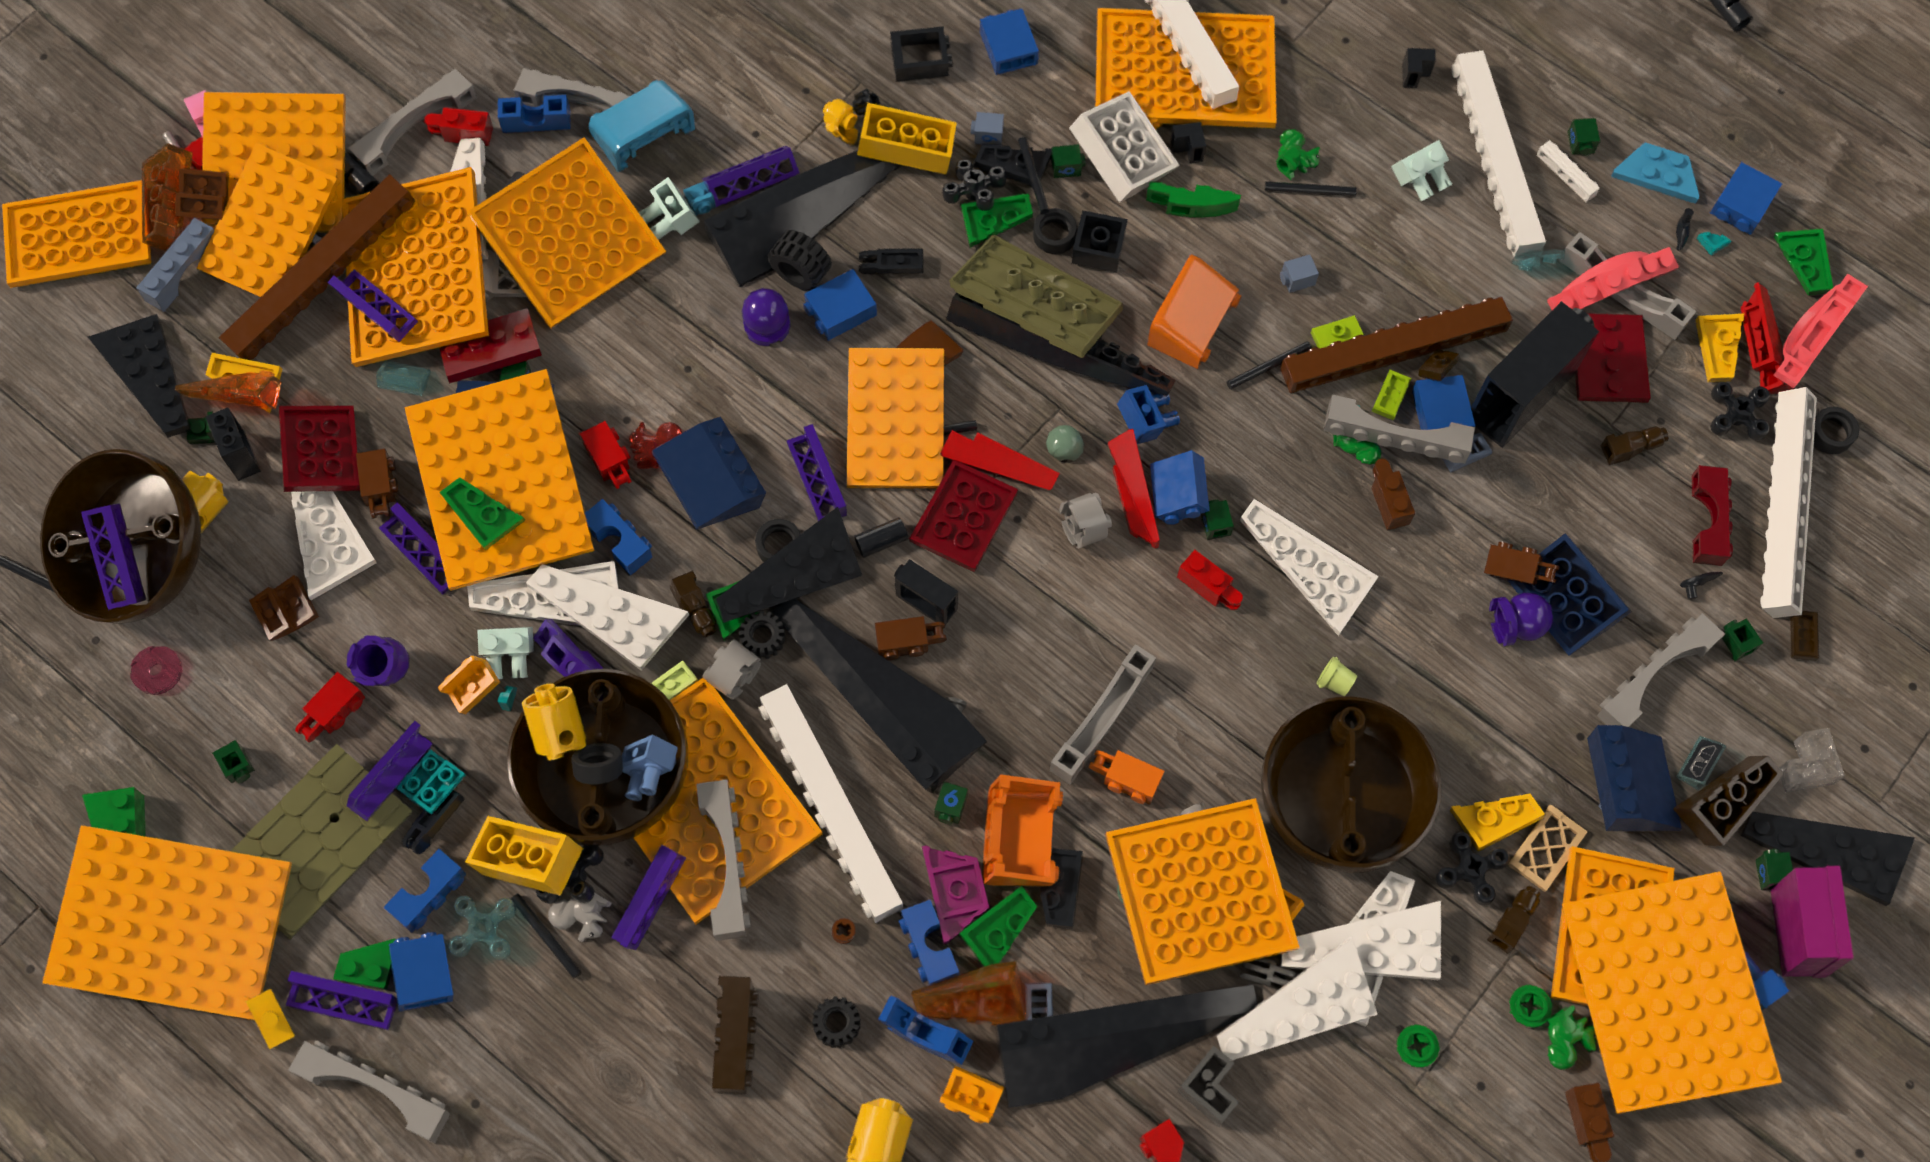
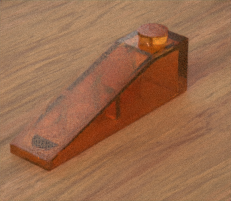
M1017 961L988 965L914 990L911 993L916 1011L929 1018L949 1020L955 1017L967 1019L969 1023H976V1020L992 1022L991 1025L994 1026L1026 1020L1023 986Z

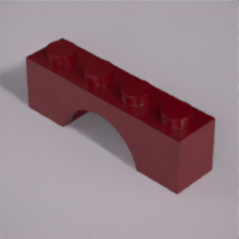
M1699 465L1692 474V497L1701 501L1707 507L1712 520L1711 527L1700 531L1693 540V563L1723 566L1732 557L1733 544L1730 543V535L1733 524L1732 521H1729V513L1732 509V500L1729 499L1732 479L1728 477V468Z

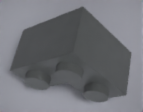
M1213 1046L1177 1092L1220 1127L1239 1101L1219 1085L1220 1081L1235 1063Z

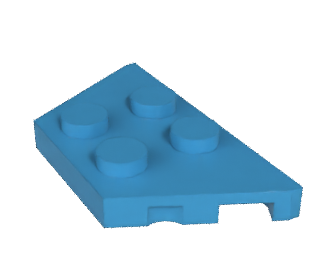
M1646 142L1617 166L1611 175L1613 178L1696 204L1699 199L1689 156Z

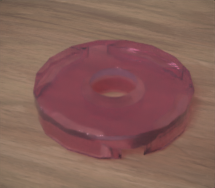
M166 646L147 647L140 651L132 660L130 678L134 685L145 694H163L174 688L179 682L183 672L182 662L178 655ZM162 665V670L159 674L150 675V670L153 666Z

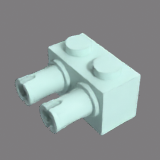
M1439 140L1391 166L1401 186L1408 182L1409 184L1412 183L1420 201L1434 195L1424 177L1426 176L1425 173L1431 174L1439 191L1452 185L1443 168L1444 163L1449 161V158Z
M669 177L650 190L655 198L654 202L638 212L646 224H649L662 213L665 214V218L650 228L658 240L672 230H677L682 235L700 222L680 190Z
M533 627L477 630L479 655L486 657L498 679H503L501 656H504V654L511 656L512 678L528 677L526 655L534 652Z

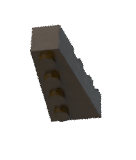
M1748 756L1673 809L1705 846H1724L1784 773L1769 756Z
M718 976V986H721L722 997L717 999V1016L720 1018V1024L717 1023L715 1027V1045H718V1050L714 1051L712 1089L714 1093L747 1094V1087H752L753 1071L748 1070L749 1060H754L755 1044L751 1043V1033H756L757 1017H753V1006L758 1007L759 991L755 990L751 977Z

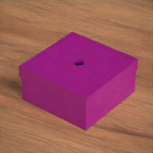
M1840 866L1794 868L1771 889L1782 977L1812 976V978H1826L1854 959Z

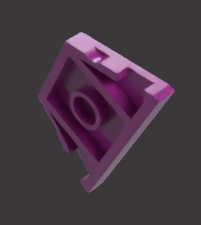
M922 846L936 913L940 922L943 944H948L960 932L989 910L978 858L967 855L960 856L955 852H943L931 849L929 846Z

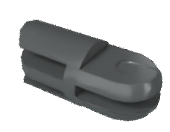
M1261 958L1254 961L1270 965L1269 969L1246 962L1243 963L1242 967L1267 975L1266 980L1240 972L1239 977L1270 987L1271 982L1283 986L1289 983V981L1273 977L1274 972L1292 978L1297 977L1298 974L1277 967V961Z

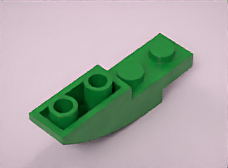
M1152 181L1149 183L1146 197L1148 202L1167 206L1166 214L1190 218L1215 217L1238 211L1241 195L1235 194L1232 191H1222L1208 185L1202 186L1197 184L1195 192L1186 188H1176L1162 182L1156 183Z

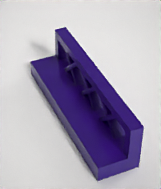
M785 145L702 178L709 192L713 194L715 207L797 175L799 170L791 148ZM789 159L792 170L786 173L777 171L780 161ZM767 168L772 171L769 179L764 182L756 179L759 170ZM745 176L751 179L747 189L740 190L735 187L738 178ZM720 185L729 187L727 196L718 200L714 188Z
M355 269L343 282L335 276L328 281L341 296L398 342L418 322ZM358 278L360 280V289L351 290L349 286ZM375 292V301L367 303L365 301V294ZM391 305V314L382 315L381 306ZM406 317L408 321L399 330L396 327V319Z
M813 424L805 426L804 435L786 441L818 521L823 518L820 512L823 502L832 505L834 509L838 507L841 517L847 516L846 504ZM807 441L809 449L806 455L796 452L794 446ZM806 462L817 466L814 476L804 472L803 468ZM815 482L825 485L826 489L822 496L812 492Z
M397 502L390 508L394 516L380 526L379 529L443 595L449 589L447 582L442 586L437 582V572H444L438 544ZM399 521L403 525V535H392L388 529ZM406 540H417L419 542L418 551H407L405 549ZM422 556H433L435 558L434 567H423L421 565Z
M120 503L81 512L108 610L145 601L146 596L130 538L125 536L127 527ZM102 513L105 523L101 530L93 526L90 515ZM102 537L110 541L111 549L108 554L99 548L98 543ZM109 561L117 566L118 573L115 578L106 574L105 567ZM115 586L124 591L125 601L114 603L112 591Z
M414 721L349 794L346 807L366 821L373 816L432 748L433 743L419 734L421 726L419 723Z
M661 845L611 938L620 942V945L628 949L637 950L686 859L685 856Z
M295 971L290 972L288 982L292 984L286 1002L287 1007L389 1030L397 1005V998L394 995ZM299 988L309 989L313 997L312 999L303 1004L295 1002ZM314 991L321 992V993L316 996V994H315ZM329 994L334 995L338 1004L328 1010L323 1009L319 1000ZM340 997L347 998V999L344 1000V1001H341ZM354 1000L359 1001L363 1010L354 1016L348 1015L344 1006ZM316 1002V1004H317L318 1007L310 1006V1005H312L313 1003ZM365 1003L372 1004V1005L369 1006V1007H366ZM379 1006L388 1008L383 1023L374 1021L369 1012ZM341 1008V1010H342L343 1013L336 1012V1011ZM366 1014L368 1019L361 1017Z

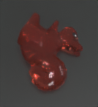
M641 422L639 427L629 436L630 448L634 449L633 453L636 454L634 460L639 461L637 468H658L659 464L652 451L682 434L681 427L672 422H665L657 428L656 435H648L645 424Z

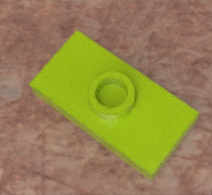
M1355 315L1312 328L1310 332L1316 346L1319 348L1327 347L1336 341L1344 342L1351 340L1357 335L1364 336Z
M1389 370L1372 412L1394 420L1412 378Z

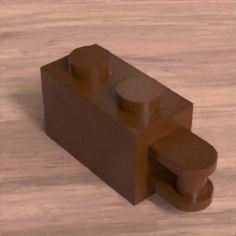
M385 448L356 453L361 498L366 506H369L372 519L377 518V515L385 514V516H390L389 503L396 502L395 492H398V483L392 474V471L396 470L394 457H390Z
M1378 459L1372 470L1375 480L1371 489L1387 530L1410 525L1415 511L1400 471L1393 472L1390 463L1386 459Z
M1498 542V546L1491 544L1484 570L1485 574L1535 586L1537 580L1556 583L1554 577L1556 570H1559L1560 566L1542 562L1543 557L1537 554L1538 550L1523 547L1522 551L1512 549V544ZM1540 567H1546L1544 576L1539 575Z
M924 616L876 622L875 633L878 654L886 660H895L899 656L905 655L910 657L922 656L928 652V645L947 641V637L943 633L945 624L944 622L925 623ZM933 631L934 635L927 636L926 632Z
M1593 1083L1573 1087L1566 1091L1565 1095L1579 1146L1587 1144L1592 1162H1607L1611 1158L1608 1139L1614 1137L1600 1084Z

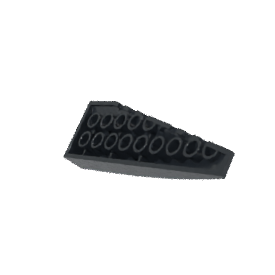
M857 150L781 182L704 220L706 234L738 286L741 287L774 270L768 261V253L784 232L796 230L814 239L820 230L831 225L855 205L856 200L861 196L867 195L874 185L878 182L881 183L887 178L886 175L892 170H897L901 165L857 155Z
M958 293L952 298L946 317L947 321L958 327L970 330L978 336L986 337L1046 363L1129 388L1147 385L1151 393L1166 396L1169 395L1176 381L1152 365L1145 366L1141 364L1140 358L1133 353L1127 355L1120 351V345L1115 342L1107 343L1102 339L1103 335L1097 339L1085 356L1081 358L1050 344L1049 340L1021 328L1020 324L983 308L982 304Z
M793 599L779 604L772 611L774 616L776 615L784 628L925 790L930 793L935 791L987 743V740L953 703L798 600Z
M1254 985L1159 998L999 1024L995 1027L1008 1107L1013 1108L1061 1100L1229 1025L1257 1007Z

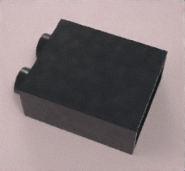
M1561 301L1487 375L1471 407L1475 426L1503 448L1574 376L1600 332L1594 327L1592 318L1585 311L1579 308L1571 309Z

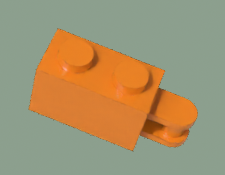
M1096 750L1094 754L1096 758L1094 762L1089 764V768L1105 776L1104 784L1108 785L1107 788L1118 794L1123 792L1130 795V798L1139 804H1151L1162 780L1164 770L1119 750L1115 757ZM1104 762L1111 764L1109 769L1103 767Z

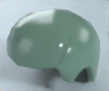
M1070 425L1057 426L1047 436L1046 446L1048 452L1059 461L1065 459L1075 461L1083 453L1084 442L1078 430Z

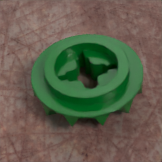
M1521 986L1513 992L1509 1000L1510 1013L1514 1016L1517 1023L1525 1025L1526 1028L1539 1027L1546 1023L1551 1016V1000L1547 993L1537 986ZM1531 998L1532 1005L1538 1008V1010H1533L1528 1016L1527 1008L1520 1004H1526Z
M1422 1025L1406 1027L1401 1031L1396 1040L1397 1052L1402 1058V1062H1406L1411 1067L1424 1068L1432 1064L1439 1054V1041L1436 1035L1429 1028ZM1414 1039L1417 1040L1418 1044H1428L1420 1050V1055L1416 1050H1408L1414 1044Z

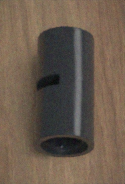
M1709 0L1734 32L1744 29L1753 19L1740 0Z
M345 152V181L359 195L371 192L379 185V182L349 152Z
M900 517L854 535L856 545L863 558L909 539Z

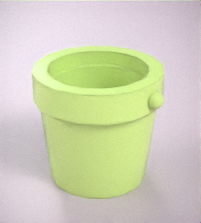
M1332 657L1316 684L1319 685V688L1325 687L1337 694L1346 696L1353 686L1357 675L1340 663L1337 657Z

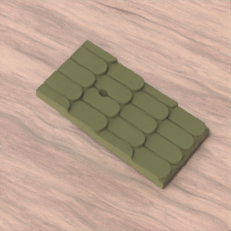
M994 234L949 280L950 287L956 293L982 304L983 308L1020 324L1021 328L1049 340L1050 344L1081 358L1085 356L1087 351L1090 350L1097 339L1101 337L1107 327L1111 325L1123 310L1122 302Z
M338 744L318 761L282 800L230 851L292 862L278 929L290 940L412 813V810L403 804L393 793L368 821L346 807L349 794L369 772Z

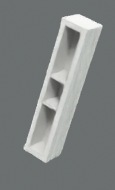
M1549 140L1539 148L1537 156L1585 202L1596 196L1600 189L1598 184L1580 170L1578 165L1572 162L1567 154L1563 153L1556 144Z

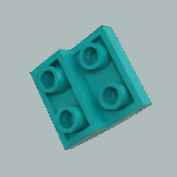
M430 749L399 784L397 790L432 815L466 774Z

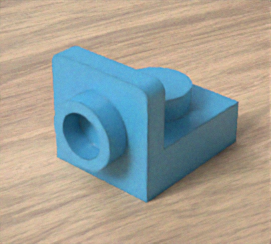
M704 182L683 190L684 196L695 215L705 214L711 209L716 208L714 196L708 191Z

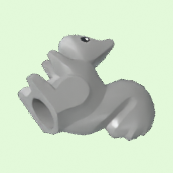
M595 892L593 899L585 904L577 902L573 897L569 902L562 899L559 902L556 901L550 907L548 919L559 930L570 928L576 920L583 924L578 941L584 942L586 939L598 938L603 934V929L597 922H607L600 912L603 907H610L612 903Z

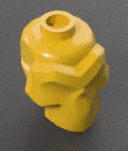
M839 98L826 103L823 108L825 129L834 137L840 138L851 146L854 145L858 137V130L854 128L857 122V115L853 113L852 106Z

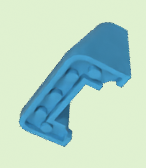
M655 80L643 90L601 113L594 114L590 118L588 127L589 132L617 172H620L628 167L626 160L630 155L632 158L637 156L636 150L671 130L677 134L679 129H682L687 134L695 129L694 114L690 106L665 81Z

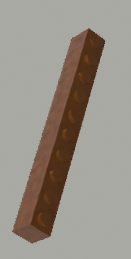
M389 174L218 338L239 358L246 360L254 359L267 343L275 339L278 332L291 324L293 318L301 310L306 309L318 294L326 290L329 284L328 281L333 276L336 278L341 276L345 268L352 261H356L369 245L374 244L386 229L393 226L395 220L402 213L407 212L411 208L415 200L409 191Z
M1491 297L1478 304L1463 305L1457 310H1444L1436 316H1423L1415 322L1408 324L1402 322L1394 328L1387 330L1382 328L1369 335H1357L1348 341L1333 342L1327 347H1315L1299 355L1296 353L1290 354L1283 359L1280 371L1291 394L1434 353L1437 349L1444 350L1507 332L1513 319L1503 297L1495 299Z

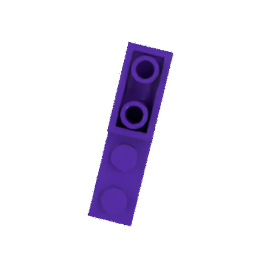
M545 619L533 637L543 649L541 655L564 677L581 671L603 669L588 651H580L552 619ZM601 695L599 701H603V695Z

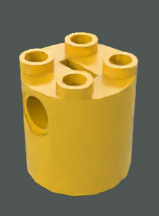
M188 471L182 480L195 500L202 533L229 501L224 496L223 484L213 475L207 473L205 476H199L192 471Z
M548 683L535 688V693L523 700V711L537 754L547 755L548 760H555L562 757L564 752L580 750L586 746V735L571 688L565 686L555 687L554 684Z
M879 1098L861 1104L846 1156L847 1162H901L913 1119L909 1117L900 1103Z

